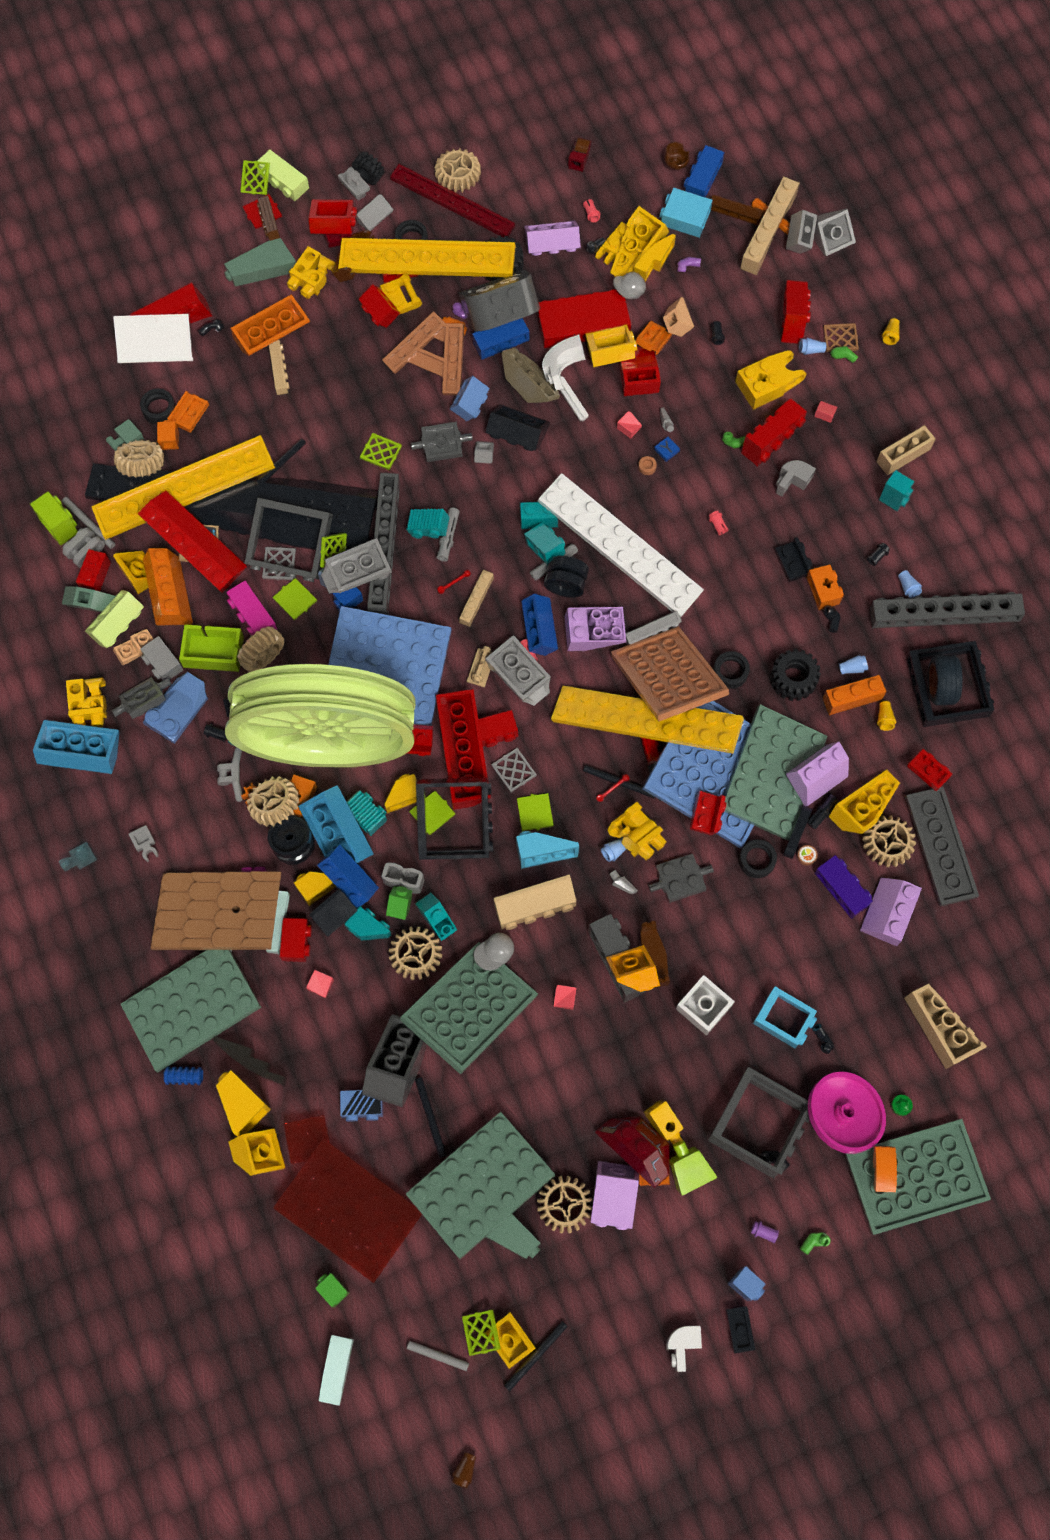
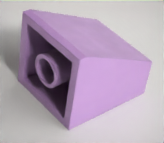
M598 1161L591 1223H595L599 1227L615 1226L619 1230L632 1229L639 1173L630 1165Z

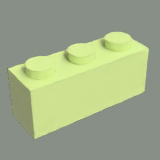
M267 151L258 160V162L270 163L268 181L274 188L280 189L287 198L290 197L296 201L309 189L307 177L273 151ZM264 164L258 165L261 170L265 167Z
M121 590L85 632L100 646L108 648L116 642V638L120 633L128 629V624L141 614L144 606L128 591Z

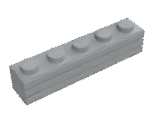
M678 611L669 613L626 632V644L630 645L651 635H657L660 631L665 632L671 626L673 628L679 626V623L682 621Z

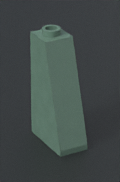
M278 238L272 241L269 240L224 264L226 269L224 274L227 280L232 281L236 287L287 275L296 264V260L282 239Z
M512 1214L486 1236V1238L524 1259L528 1257L532 1259L541 1250L538 1247L541 1243Z

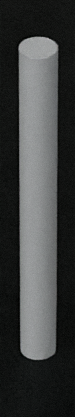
M68 497L62 499V503L92 530L96 536H99L110 549L115 546V543L110 538L105 540L100 528Z

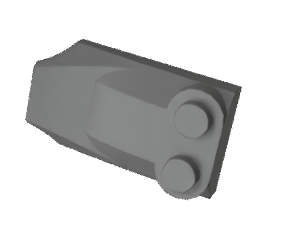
M376 538L325 559V568L321 576L329 593H341L375 579H385L392 571Z
M514 635L485 658L490 670L495 672L522 702L535 706L550 693L549 683L551 676Z

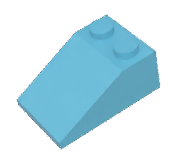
M530 831L522 832L519 836H516V847L521 869L578 857L579 854L578 842L537 832L531 833Z

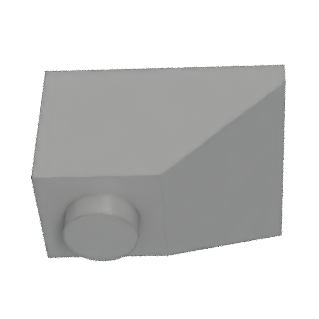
M848 209L817 216L814 241L824 256H828L856 243Z

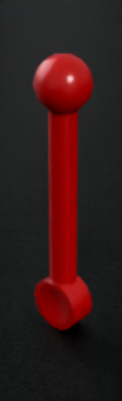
M465 570L464 574L457 577L450 583L446 584L445 586H439L437 589L438 593L443 594L445 592V589L449 588L450 586L460 581L464 577H469L471 575V572L469 570Z
M624 774L621 780L615 783L602 795H597V801L602 802L605 796H607L610 792H612L624 781H628L630 779L629 775Z

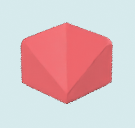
M630 411L617 423V429L630 439L642 428L640 422Z
M314 970L306 989L326 998L334 979Z
M557 985L554 1007L573 1010L576 987Z

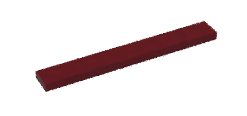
M398 164L390 175V180L503 238L509 236L515 228V223L401 164Z

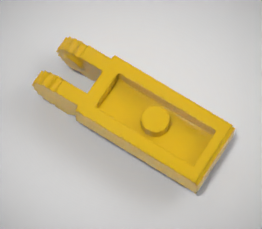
M624 222L619 224L599 248L595 258L600 259L607 252L608 255L604 263L606 265L610 264L619 252L627 224Z

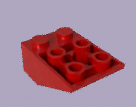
M638 346L637 351H634V359L619 362L624 396L659 393L660 390L659 367L654 350L649 351Z

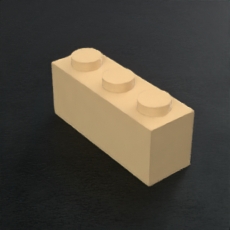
M924 425L882 450L877 463L886 475H889L931 450L935 437Z

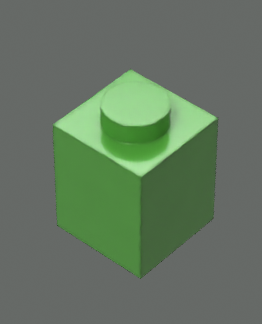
M394 886L389 895L386 915L405 920L410 910L413 890H408L403 886Z
M332 1273L329 1275L324 1274L317 1281L318 1286L315 1288L332 1308H335L350 1293Z

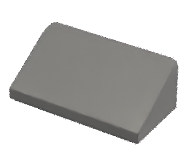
M379 194L357 213V222L366 230L371 231L393 212V208Z

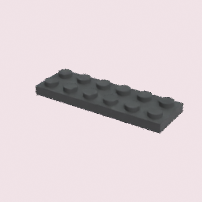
M941 787L937 792L931 789L906 795L905 799L939 906L978 898L979 894L944 787Z

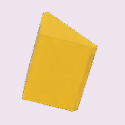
M143 551L115 553L113 555L115 561L137 594L148 589L143 563L145 553Z
M511 1312L496 1323L501 1348L496 1351L510 1369L536 1348ZM488 1329L485 1334L489 1336L491 1330Z

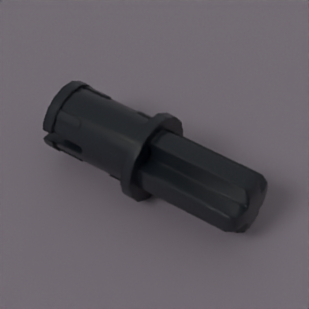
M829 795L825 802L816 808L817 811L808 820V825L813 829H817L825 818H829V813L839 803V800L835 796Z

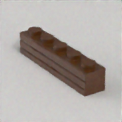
M268 195L258 198L259 203H257L260 216H262L261 221L266 237L270 241L280 238Z
M712 195L711 211L759 226L764 210Z

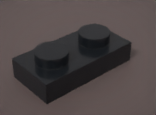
M748 1307L726 1309L733 1353L755 1350Z

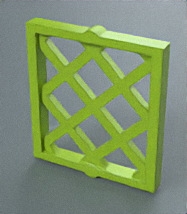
M243 161L240 192L253 195H267L270 163ZM249 163L254 164V166L251 169L248 166ZM264 164L265 167L261 170L258 165ZM255 168L259 171L256 175L252 172ZM251 173L253 178L249 181L247 176ZM260 174L264 178L261 182L257 179ZM254 180L258 183L255 188L251 184ZM250 186L252 190L246 191L245 189ZM260 187L262 192H256V190Z
M372 433L369 441L365 444L360 459L390 470L392 464L397 459L402 445ZM372 439H375L376 444L370 445ZM386 443L387 448L381 450L380 445ZM378 446L379 451L373 453L371 448ZM397 448L396 453L392 454L391 450ZM369 449L371 454L364 455L366 450ZM389 451L390 456L384 457L383 452ZM381 454L382 458L376 460L374 455ZM392 458L390 464L387 465L386 460Z
M347 533L322 537L320 567H325V555L326 559H328L333 553L337 555L346 551ZM335 540L336 544L333 547L331 544ZM339 546L340 550L337 553L336 548ZM329 548L332 550L330 554L327 553Z
M493 1310L476 1312L475 1314L462 1317L469 1356L481 1353L486 1354L490 1351L501 1349ZM482 1314H488L486 1321L481 1318ZM469 1317H476L474 1323L468 1320ZM478 1321L484 1324L481 1330L476 1327ZM486 1326L491 1330L489 1336L483 1333ZM473 1330L479 1333L476 1339L471 1335ZM481 1336L487 1339L484 1345L479 1342ZM489 1342L494 1345L493 1349L486 1348ZM476 1345L482 1348L479 1352L474 1351Z

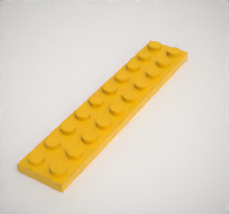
M342 238L338 269L349 267L352 269L350 273L513 276L516 245L515 242Z
M260 435L91 507L102 535L107 540L146 523L138 515V512L151 499L164 491H167L184 507L272 470L275 466Z
M562 686L551 717L552 721L556 723L731 754L734 753L744 721L741 715L693 708L658 722L640 698Z

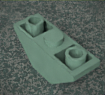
M65 586L62 605L102 612L116 596L81 587Z

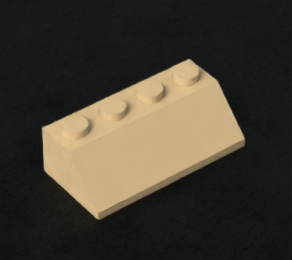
M569 874L494 898V908L501 929L511 930L516 928L517 924L523 922L530 924L539 917L549 918L554 916L555 912L571 911L576 906L577 901Z

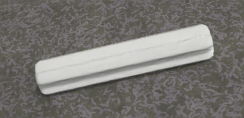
M560 376L563 389H560V392L578 419L585 421L589 417L588 413L565 378Z

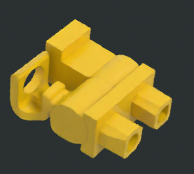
M308 246L294 267L289 271L288 288L296 291L301 286V295L307 299L313 294L318 296L320 290L326 284L327 269L333 272L335 262Z
M103 677L85 679V681L84 679L66 681L68 715L73 724L85 725V720H91L93 727H103L104 718H107L106 699L104 695H101L99 688L106 686V681ZM88 687L91 693L90 697H87Z
M636 802L611 822L608 833L613 837H623L622 845L629 851H632L631 854L634 857L639 854L645 860H648L655 852L650 845L659 851L667 841L660 835L663 829L657 826L653 820L649 819L641 811L642 806Z

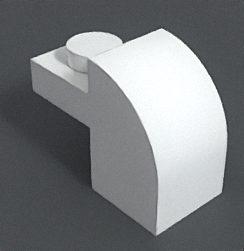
M701 1326L680 1327L669 1336L666 1349H675V1354H671L672 1367L676 1368V1372L686 1371L685 1349L702 1348Z

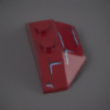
M641 1117L609 1119L596 1130L595 1133L653 1188H656L669 1176V1143Z

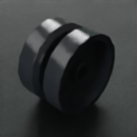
M552 557L548 565L549 573L546 574L544 581L545 588L563 597L576 598L582 596L585 589V580H587L589 573L588 565L574 557Z
M289 815L288 820H282V824L277 822L274 827L271 825L268 831L267 840L275 856L285 864L297 865L305 862L315 849L313 834L307 823L300 817Z

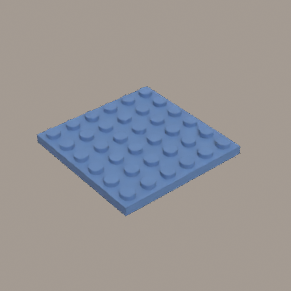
M341 606L328 665L365 670L401 683L413 693L416 700L414 724L432 726L437 702L436 695L439 693L452 628Z
M715 701L696 707L734 714ZM746 720L743 721L733 754L667 742L642 789L692 819L699 791L716 796L725 795L751 724ZM726 812L722 813V827L716 834L742 848L754 825Z

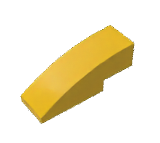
M671 234L650 247L637 261L633 272L640 274L646 282L653 269L660 271L675 246L676 235Z

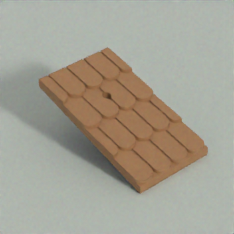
M251 871L163 874L151 950H271L281 872Z

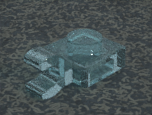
M85 842L69 851L71 857L60 860L59 864L64 872L76 865L80 870L97 859L88 843Z

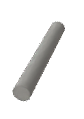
M409 1341L407 1346L408 1350L464 1371L468 1369L469 1363L412 1341Z

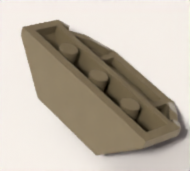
M516 348L503 350L502 358L505 378L528 403H538L559 399V391L555 389L554 384L546 381L543 370L533 360L519 353V350Z

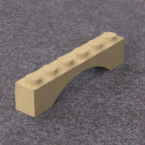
M783 177L743 256L742 270L757 275L782 219L791 208L797 196L799 182Z

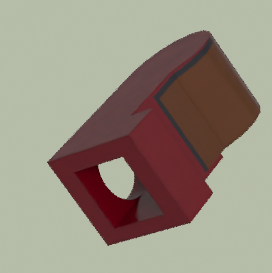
M577 137L573 151L569 156L568 169L584 171L589 156L591 140ZM573 162H579L581 165L577 166Z

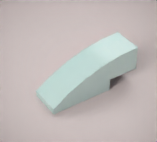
M331 1335L319 1401L340 1406L350 1363L353 1339Z

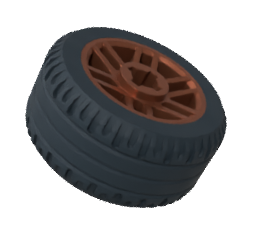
M935 655L930 660L928 668L930 699L935 705H955L960 700L962 693L963 677L960 660L955 655Z

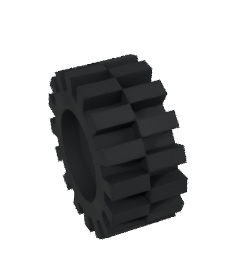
M360 152L352 162V168L360 173L361 178L367 184L375 185L385 173L384 167L381 166L382 163L378 162V159L374 158L372 154L369 155L368 152Z

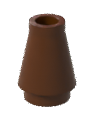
M464 1452L461 1461L451 1475L453 1477L452 1483L466 1489L472 1483L476 1460L474 1455Z

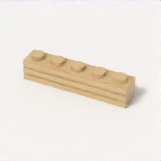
M280 340L269 344L275 388L277 395L287 394L290 388L289 383L286 382L288 375L285 372L286 363H283V360H285L284 353H282L284 350L283 344H280Z
M485 570L482 571L462 611L459 623L468 627L471 626L494 579L493 573Z

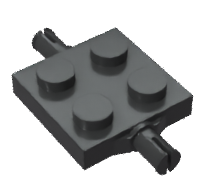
M457 422L421 427L422 441L411 442L412 450L423 448L426 453L427 462L463 457L462 442L473 441L472 433L461 435Z
M151 677L119 696L121 705L111 711L115 717L125 711L130 714L132 719L139 717L166 700L162 690L172 685L169 678L157 683Z
M690 854L656 865L659 882L649 884L648 886L651 893L662 889L669 903L706 891L707 888L703 875L713 873L714 870L711 864L700 868L696 863L694 855Z

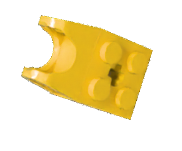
M788 350L768 356L737 372L735 382L753 410L783 396L784 393L805 379L807 374L804 370L791 371L785 367L793 359L794 354L792 351Z

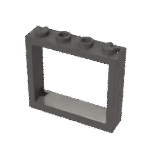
M257 498L244 564H249L250 569L259 571L261 567L267 568L268 573L277 575L279 571L286 572L285 576L296 578V575L303 576L305 581L314 582V579L319 580L318 572L322 569L320 567L322 537L329 536L333 514ZM264 507L322 520L312 572L254 560Z
M748 1067L708 1141L774 1179L777 1174L782 1175L787 1166L784 1163L786 1157H791L796 1148L793 1145L794 1141L801 1138L805 1130L802 1126L804 1122L808 1123L810 1120L808 1101ZM749 1083L800 1111L773 1166L721 1136Z

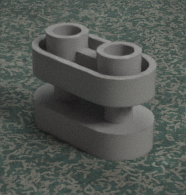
M82 528L72 540L64 544L63 555L70 560L73 559V563L81 568L88 549L101 552L105 542L99 536H95V533L89 528Z

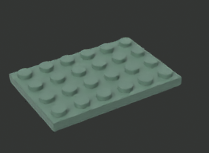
M760 704L756 709L724 796H726L725 802L727 804L724 812L787 841L790 840L803 802L786 776V773L822 749L828 736Z
M479 942L400 1018L401 1022L460 1074L474 1062L538 995L536 991L505 964L492 971L479 967L473 957L476 947L481 944Z
M206 950L121 1003L156 1072H160L261 1008L258 999L230 950Z
M500 1112L408 1191L406 1195L455 1255L461 1259L550 1181L555 1174Z
M962 1119L876 1144L862 1153H845L872 1235L991 1200ZM874 1146H891L896 1148V1192H876L873 1189L875 1168L873 1167Z

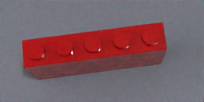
M617 289L539 302L540 310L537 311V317L544 349L551 348L557 343L577 335L580 336L581 342H587V333L627 325L629 331H631V321L626 300Z

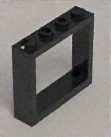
M976 641L909 651L906 661L923 727L990 717L995 710L993 706L995 702L991 699L989 693L991 690L990 683L985 678L986 668L981 663V650L978 649ZM967 654L981 709L934 716L920 661L930 660L935 655L956 656Z
M487 777L417 779L416 800L419 860L489 858V851H493V840H489V833H493L492 821L488 819V814H492V802H488V795H492L491 783H487ZM481 786L483 847L427 848L425 787Z

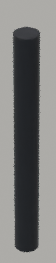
M300 439L274 463V469L265 472L257 479V483L263 485L306 444L305 440Z
M585 765L583 772L614 784L622 779L589 765ZM624 781L620 784L622 787L655 799V796L643 790L641 785L631 781Z
M418 1078L415 1080L419 1096L438 1156L443 1158L447 1154L423 1078Z
M563 1321L557 1325L506 1382L504 1386L507 1390L511 1391L566 1330L568 1326Z

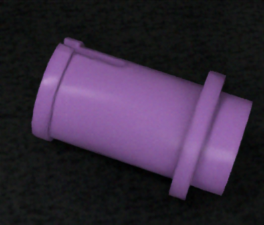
M755 1221L751 1233L754 1234V1237L759 1236L775 1243L779 1230L765 1226L761 1221L759 1223Z

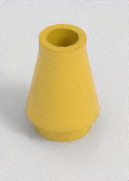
M896 318L889 320V324L882 334L883 342L887 345H894L900 339V321Z
M883 701L879 703L877 725L881 730L889 731L895 728L896 719L891 703Z

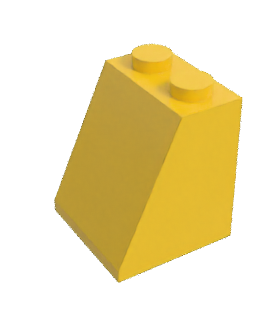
M231 1070L219 1077V1083L216 1087L232 1132L236 1136L249 1133L271 1109Z

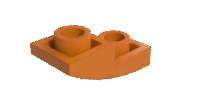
M874 1146L873 1167L875 1168L873 1189L876 1192H896V1148L891 1146Z

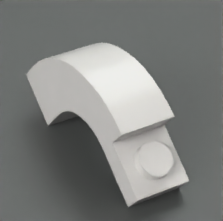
M579 335L557 343L546 353L543 359L542 368L546 381L554 384L556 390L563 389L560 378L563 369L572 363L585 360Z

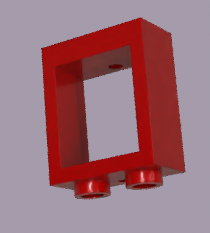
M312 200L309 213L310 234H352V228L356 226L357 207L353 206V200Z

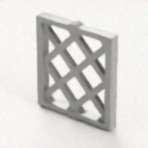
M266 547L264 562L269 563L274 559L277 563L276 565L283 566L282 563L287 560L290 563L287 567L294 568L296 548ZM270 551L278 552L273 556V554ZM283 551H291V553L286 556ZM281 554L284 558L279 562L276 557ZM263 568V579L293 580L291 577L280 576L284 573L281 571L278 575L268 576L269 573L266 572V568Z
M518 748L491 764L510 793L537 776ZM512 754H516L515 760L508 759ZM518 754H519V756L521 757V759H522L523 761L517 760V759H518ZM501 761H505L504 767L497 766V764ZM507 761L514 762L513 768L506 767ZM517 763L523 764L522 770L516 769ZM527 766L530 771H525V767ZM498 769H502V770H503L502 775H501V773L498 771ZM506 770L512 771L511 777L505 776ZM515 772L522 773L521 779L514 778ZM524 773L531 775L526 780H523ZM505 779L511 780L510 786L508 785ZM513 781L520 782L517 786L512 787Z

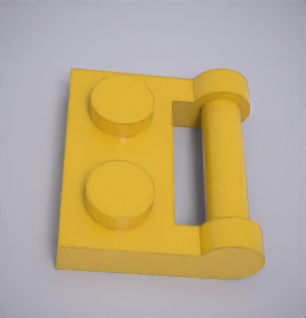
M403 274L396 280L380 285L382 291L399 310L400 314L419 308L422 305L421 299L417 297L410 282L409 274ZM401 286H405L411 302L407 303L400 288Z

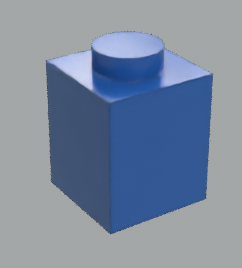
M357 587L341 593H333V603L339 610L341 606L354 608L363 601L362 593Z

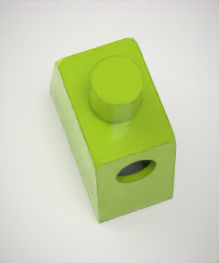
M679 1141L673 1145L677 1155L670 1158L669 1162L677 1191L682 1196L717 1178L696 1147L688 1149L685 1141Z

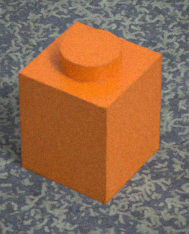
M165 420L157 422V442L162 450L179 449V429L176 421Z

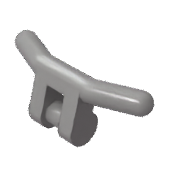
M239 748L234 750L232 763L217 765V772H219L217 784L220 786L232 784L237 802L243 800L241 797L239 768L242 750ZM231 771V776H227V772Z

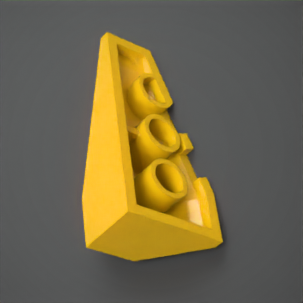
M640 206L632 214L626 225L627 228L622 237L619 252L616 254L610 272L615 277L633 272L634 266L640 257L669 233L666 224Z
M885 770L837 803L829 818L842 831L863 834L877 823L900 782L888 770Z

